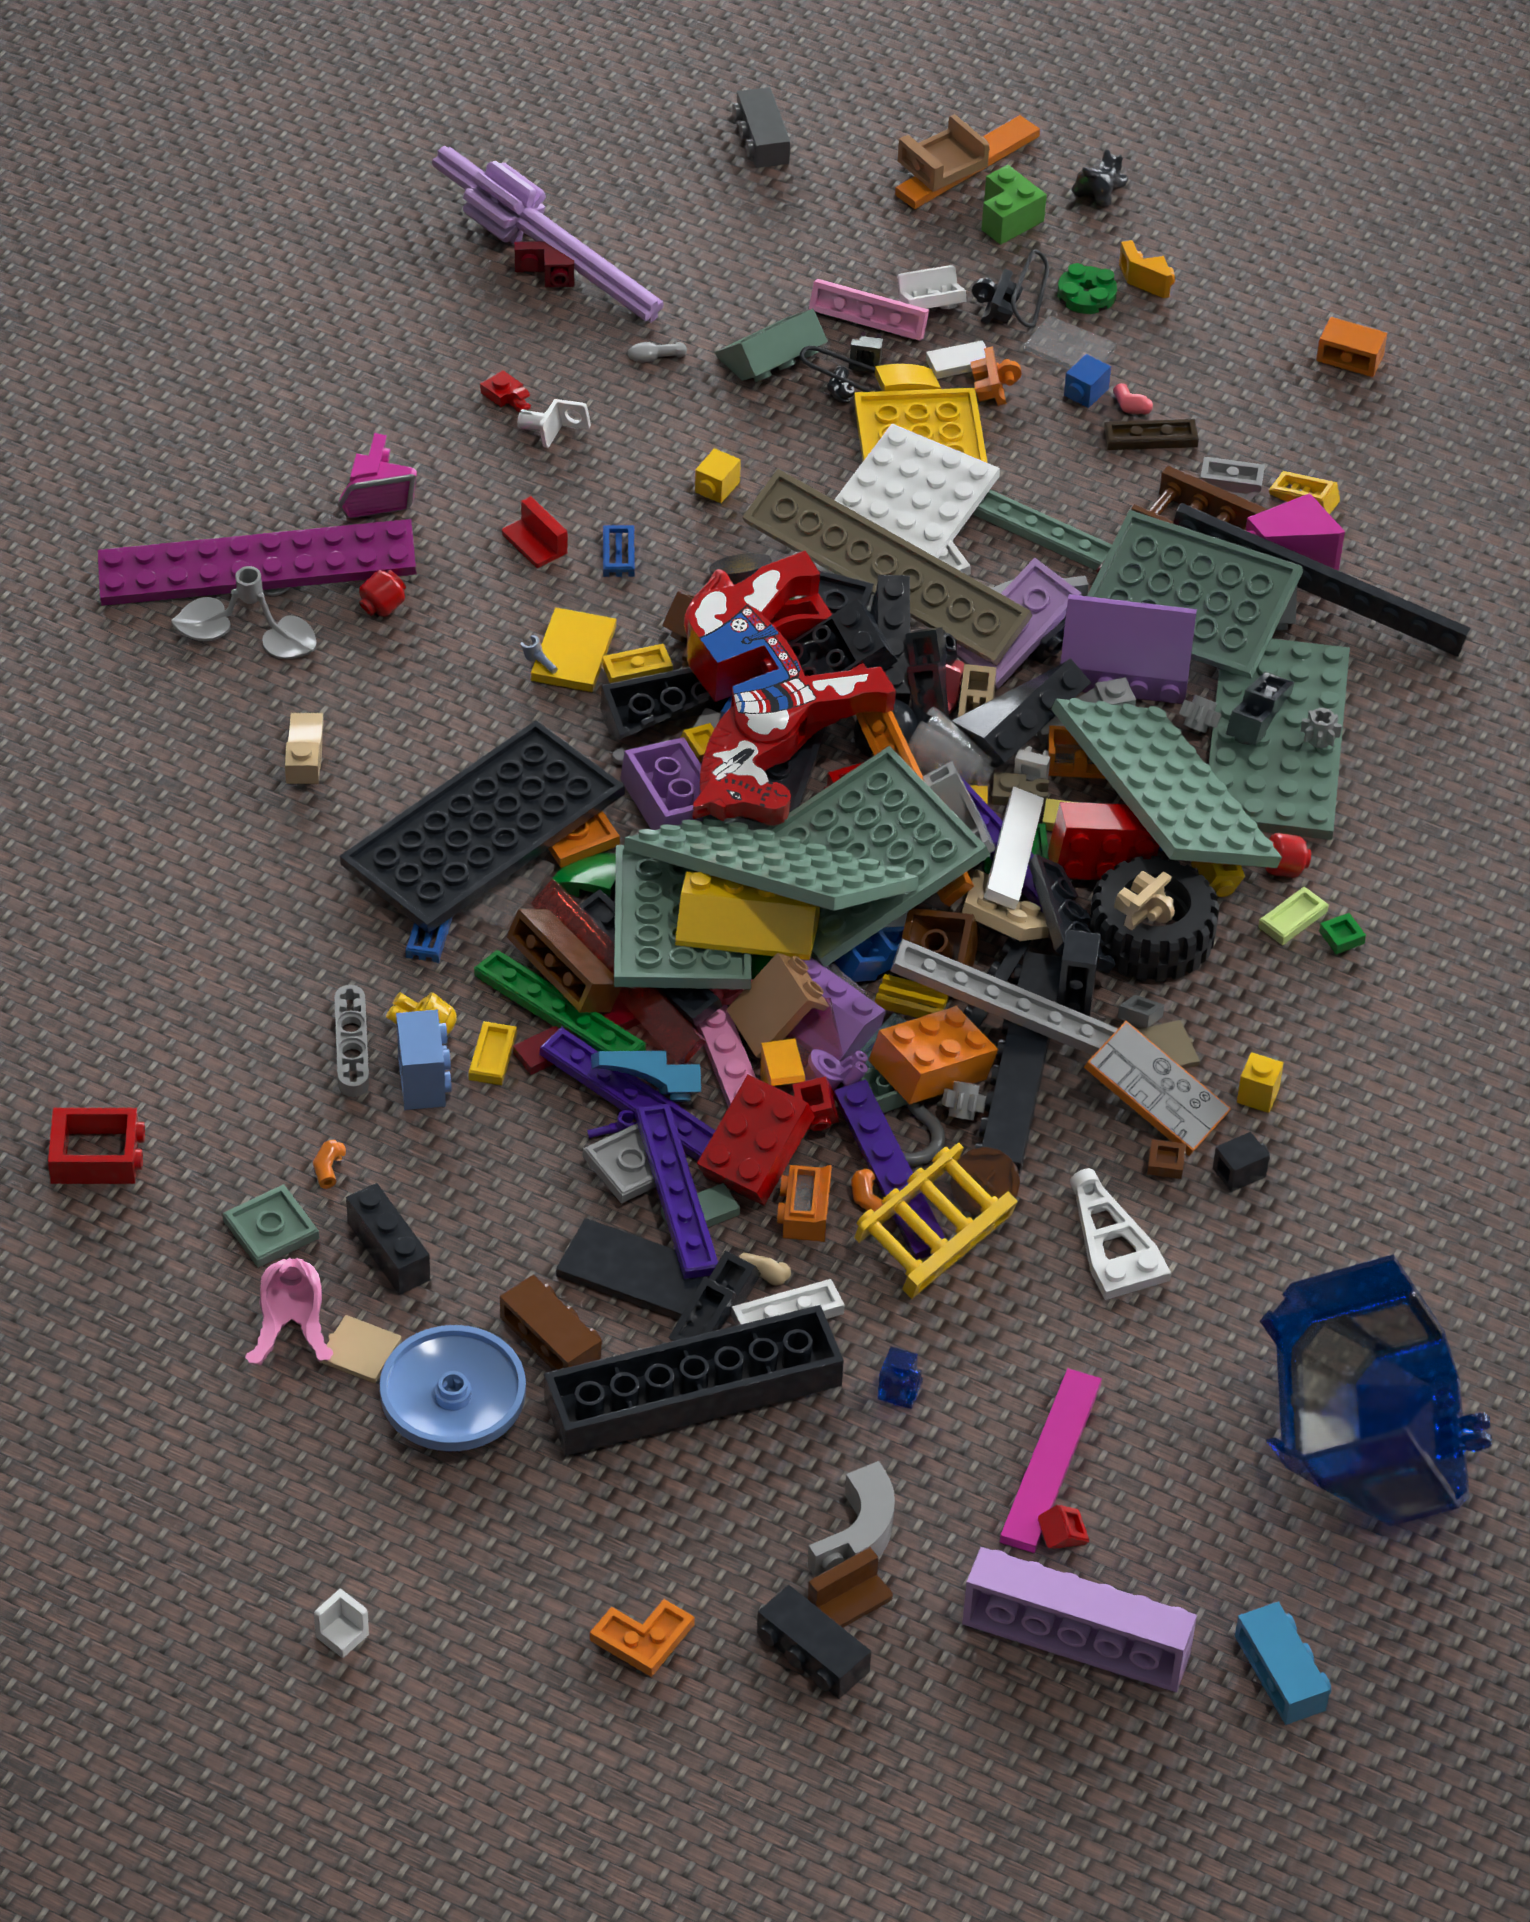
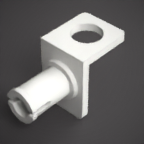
M554 399L545 413L522 409L517 421L520 429L540 431L543 447L549 448L562 426L587 430L591 426L585 403ZM567 410H576L582 419L574 420L570 418Z

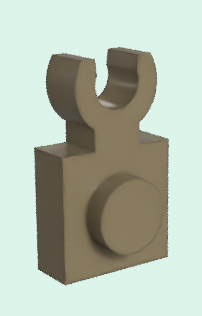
M994 772L992 805L1007 806L1013 787L1044 798L1042 805H1045L1046 798H1048L1049 780L1038 778L1030 782L1026 781L1027 774Z

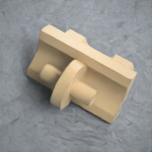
M1142 871L1133 881L1132 891L1124 887L1117 894L1114 908L1127 915L1124 926L1133 930L1146 917L1150 921L1166 923L1174 916V901L1170 896H1166L1164 892V886L1171 881L1172 876L1163 871L1157 878H1154Z

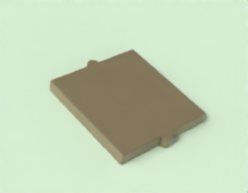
M1181 1020L1137 1029L1183 1069L1200 1064V1060L1193 1047L1194 1040L1188 1037Z

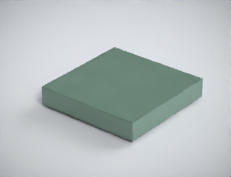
M284 1184L222 1213L224 1223L257 1268L320 1239L319 1230Z

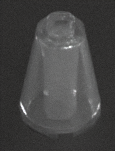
M932 707L927 712L932 717H930L927 724L921 721L908 743L919 769L930 773L952 761L959 775L969 785L979 786L980 783L986 785L995 770L991 766L993 759L940 710Z

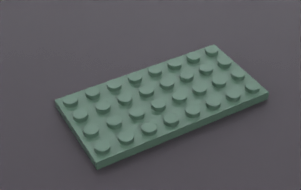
M1271 638L1252 679L1219 668L1216 694L1217 706L1215 711L1222 715L1217 727L1212 729L1208 765L1218 780L1226 785L1227 791L1242 805V809L1250 819L1257 823V827L1261 832L1283 833L1332 840L1349 647ZM1264 672L1295 682L1292 694L1282 704L1270 723L1266 735L1256 745H1244L1235 741L1234 737L1226 735L1232 710L1242 702L1245 690ZM1326 708L1332 711L1334 715H1338L1337 723L1342 725L1340 737L1335 738L1333 746L1316 748L1310 745L1309 742L1304 741L1305 733L1300 731L1302 719H1308V712L1310 710Z
M1077 698L1055 700L1051 710L1170 859L1270 868L1278 867L1282 856L1273 847L1272 841L1266 838L1259 830L1257 823L1250 819L1242 809V805L1227 791L1226 785L1220 782L1213 774L1211 767L1204 763L1196 753V749L1181 735V731L1167 718L1165 711L1155 706H1150L1149 708L1136 707L1131 704L1119 706L1104 701H1097L1096 703L1084 702Z
M712 815L704 816L703 821L683 820L682 825H661L659 830L642 829L639 830L637 835L625 837L624 850L833 911L918 890L919 876L906 873V869L903 867L879 866V861L874 859H854L849 852L826 851V846L804 845L800 843V839L795 837L779 838L774 836L773 831L764 829L754 831L748 829V824L740 822L726 823Z

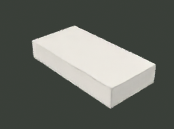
M982 340L926 352V361L936 379L972 372L971 361L985 358L984 348L986 346Z

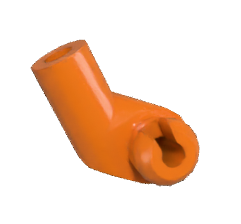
M334 1139L324 1142L313 1160V1167L319 1185L323 1189L331 1188L336 1184L332 1164L334 1161H341L342 1156L346 1154L344 1144Z
M870 1169L858 1170L851 1179L854 1202L867 1211L872 1209L875 1212L883 1205L882 1199L873 1194L872 1186L874 1185L873 1180L876 1179L875 1174Z

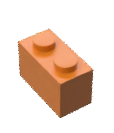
M1330 317L1319 339L1316 361L1374 377L1385 353L1388 333Z

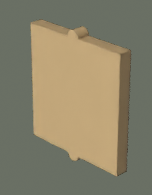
M345 1315L336 1331L328 1336L329 1342L327 1347L332 1349L333 1355L330 1360H323L320 1363L376 1383L386 1360L401 1343L402 1336Z

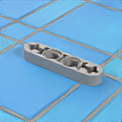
M345 985L340 987L334 996L338 1087L342 1094L348 1097H358L365 1094L369 1088L365 994L356 985ZM347 1000H353L354 1011H347ZM349 1023H355L360 1026L354 1032H347L342 1029L344 1025ZM356 1049L361 1054L355 1058H348L344 1056V1052ZM356 1070L357 1082H350V1071Z

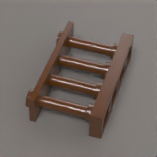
M1168 465L1161 474L1159 495L1161 496L1150 509L1147 510L1135 504L1131 508L1132 511L1173 524L1172 520L1160 515L1174 501L1179 504L1188 505L1245 531L1248 517L1268 510L1265 507Z

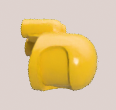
M400 992L393 1001L394 1005L386 1014V1017L397 1025L396 1013L438 1009L439 1023H446L447 1035L451 1033L457 1021V1015L453 1007L433 992L419 1003Z

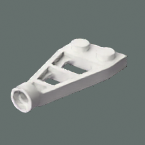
M1083 1169L1075 1173L1070 1179V1185L1076 1195L1090 1271L1104 1299H1111L1170 1281L1171 1271L1157 1245L1105 1190L1093 1169ZM1107 1210L1117 1224L1096 1229L1091 1215ZM1122 1236L1136 1250L1134 1253L1109 1260L1105 1256L1103 1242Z

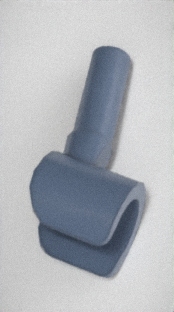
M530 636L533 645L526 646L521 642V647L527 660H537L552 674L557 672L558 668L543 653L537 636Z

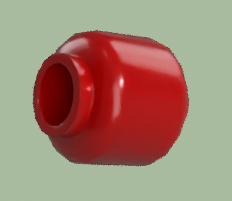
M378 570L359 587V594L362 598L359 604L370 616L376 613L381 617H387L404 602L406 586L393 571L385 572Z
M1283 833L1271 835L1269 840L1272 841L1273 847L1282 856V859L1277 868L1265 867L1266 871L1273 876L1287 878L1300 876L1304 868H1308L1311 862V850L1307 849L1305 840L1297 835Z

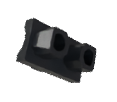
M1005 268L999 283L996 284L991 278H981L974 282L972 286L973 296L979 303L988 302L980 320L981 322L989 325L993 317L1005 324L1009 322L1013 315L1011 298L1017 285L1010 281L1012 271ZM1022 286L1020 287L1019 292L1017 294L1015 304L1022 293Z

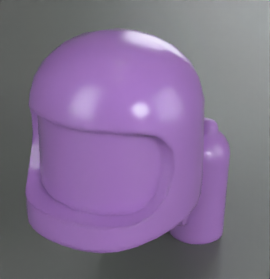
M814 1049L808 1056L807 1066L803 1068L805 1080L808 1081L826 1076L834 1092L840 1083H843L845 1087L859 1082L868 1071L865 1065L868 1057L864 1052L857 1050L853 1056H848L840 1062L831 1054L823 1050Z

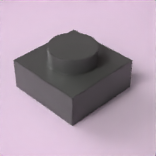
M1133 995L1119 1005L1117 1018L1128 1021L1134 1027L1148 1028L1163 1017L1165 1005Z

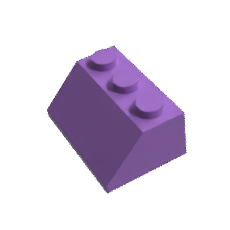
M684 737L625 750L620 779L651 830H659L661 825L666 824L682 825L683 820L703 821V817L698 819L692 818L694 811L693 803L700 795L701 764Z
M813 958L803 960L808 966L807 972L811 979L823 989L824 993L822 996L829 1006L825 1011L812 1008L792 1029L788 1036L796 1039L797 1043L810 1052L814 1049L823 1050L840 1062L848 1056H853L857 1050L862 1051L875 1042L886 1010L826 967H823Z

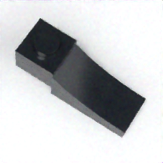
M943 627L908 632L905 634L910 666L907 667L913 711L918 722V730L948 727L951 724L949 723L950 717L946 689L947 653Z
M1264 672L1245 690L1242 702L1232 710L1226 735L1234 737L1238 743L1256 745L1266 735L1267 729L1276 713L1292 694L1295 682Z
M725 1250L710 1277L704 1276L668 1337L671 1342L720 1330L731 1315L732 1306L743 1304L761 1275L757 1267Z

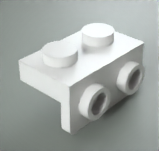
M953 265L901 273L897 276L900 302L928 310L929 308L939 306L942 309H951L957 307V303L967 302L966 290L957 284L956 268Z

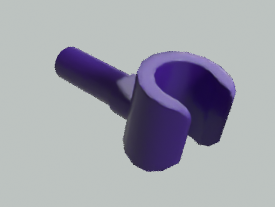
M630 1110L621 1111L616 1123L587 1130L588 1137L593 1138L610 1133L614 1134L636 1124L637 1122H632L634 1113Z

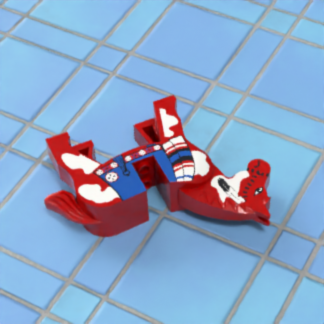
M806 550L762 566L753 575L735 585L725 571L717 569L707 584L694 596L686 610L684 627L687 636L686 657L689 667L715 702L732 696L731 708L722 716L714 728L704 753L700 771V795L693 803V819L711 814L721 821H724L726 818L742 816L771 826L784 823L789 815L790 791L781 783L770 782L764 771L774 765L788 761L813 734L828 725L836 723L841 718H847L862 712L887 713L894 710L896 689L881 667L866 668L864 663L849 671L811 676L804 675L801 665L787 641L798 638L832 615L818 593L820 572ZM796 596H806V597H802V598H798V599H794V600H789V599H791V598H793V597H796Z

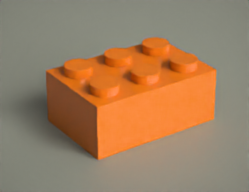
M957 1006L879 1030L868 1061L910 1105L943 1094L945 1088L953 1090L954 1081L974 1084L986 1080L998 1048Z

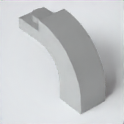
M951 761L924 775V782L987 846L989 853L995 851L996 848L987 827L953 762Z
M879 1461L846 1474L845 1496L858 1518L846 1530L809 1545L808 1568L814 1578L869 1547L878 1557L881 1556L887 1547L893 1528L895 1498L890 1478Z

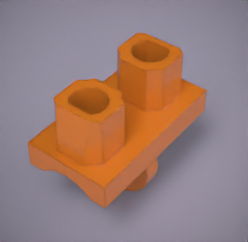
M993 346L984 348L985 358L970 362L976 381L974 386L979 402L995 398L998 406L1007 404L1003 384L1012 386L1022 375L1021 367L1017 362L1010 361L1009 359L1003 360L1000 364L997 363Z

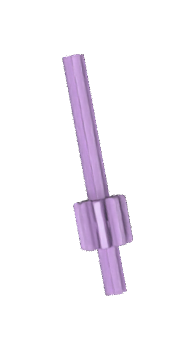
M443 146L438 150V156L433 159L432 165L465 189L463 199L467 203L463 206V211L467 216L503 242L510 241L512 244L522 240L523 233L534 241L546 242L573 259L574 270L644 321L648 320L651 323L658 317V312L663 308L662 300L543 215L546 206L542 202L545 200L546 195L542 189L506 163L490 162L487 164L486 171L484 172L451 147Z

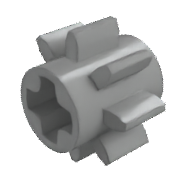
M1198 695L1194 696L1192 702L1184 699L1179 714L1186 716L1183 725L1206 733L1208 726L1217 727L1222 714L1215 711L1216 702Z
M1318 708L1308 712V719H1302L1300 731L1305 733V742H1309L1310 745L1316 748H1325L1329 745L1333 746L1335 738L1340 737L1342 725L1337 723V714L1334 715L1332 711L1326 708Z
M954 1081L953 1090L945 1088L942 1105L950 1107L948 1115L974 1120L975 1111L983 1113L986 1096L978 1094L980 1086Z

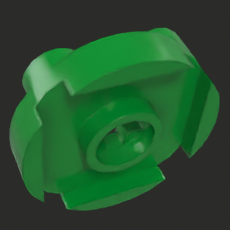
M1079 263L1071 264L1068 267V271L1063 273L1059 279L1058 298L1059 300L1062 298L1066 302L1068 309L1081 314L1099 313V308L1105 306L1109 309L1115 303L1117 296V283L1114 279V272L1110 269L1084 266Z

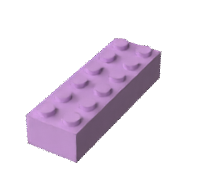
M980 1547L966 1582L962 1624L1177 1692L1190 1658L1197 1615L1187 1612L1181 1607H1171L1152 1601L1146 1596L1133 1595L1117 1590L1108 1584H1098L1079 1578L1073 1573L1056 1571L1044 1567L1038 1562L1018 1559L1000 1550Z

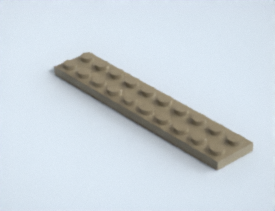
M777 469L742 517L746 524L799 553L806 550L813 562L830 572L873 583L872 596L875 595L878 575H910V617L929 628L943 627L946 633L951 634L955 638L958 645L995 666L998 665L1033 616L1029 609L780 469Z

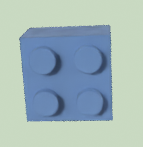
M438 1009L396 1013L398 1061L404 1110L445 1107V1092H452L450 1071L445 1072V1070H451L450 1052L446 1045H442L448 1043L446 1023H439Z

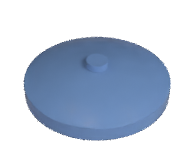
M438 1326L412 1335L393 1350L384 1364L380 1377L381 1405L390 1424L408 1440L420 1446L441 1451L469 1450L499 1438L518 1419L526 1397L525 1372L515 1351L496 1335L471 1326Z

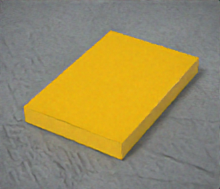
M555 607L541 646L545 656L558 670L552 674L544 665L535 660L531 671V681L593 692L603 666L602 656H605L608 652L617 627V619Z

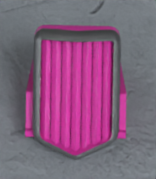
M374 433L369 456L356 453L350 483L341 494L338 503L339 508L347 518L406 510L413 503L417 471L411 467L388 463L391 449L385 448L387 435Z

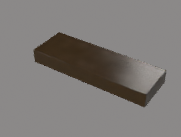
M1195 419L1104 422L1107 450L1198 447L1199 438Z

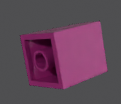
M1310 493L1247 518L1246 531L1339 571L1345 531Z

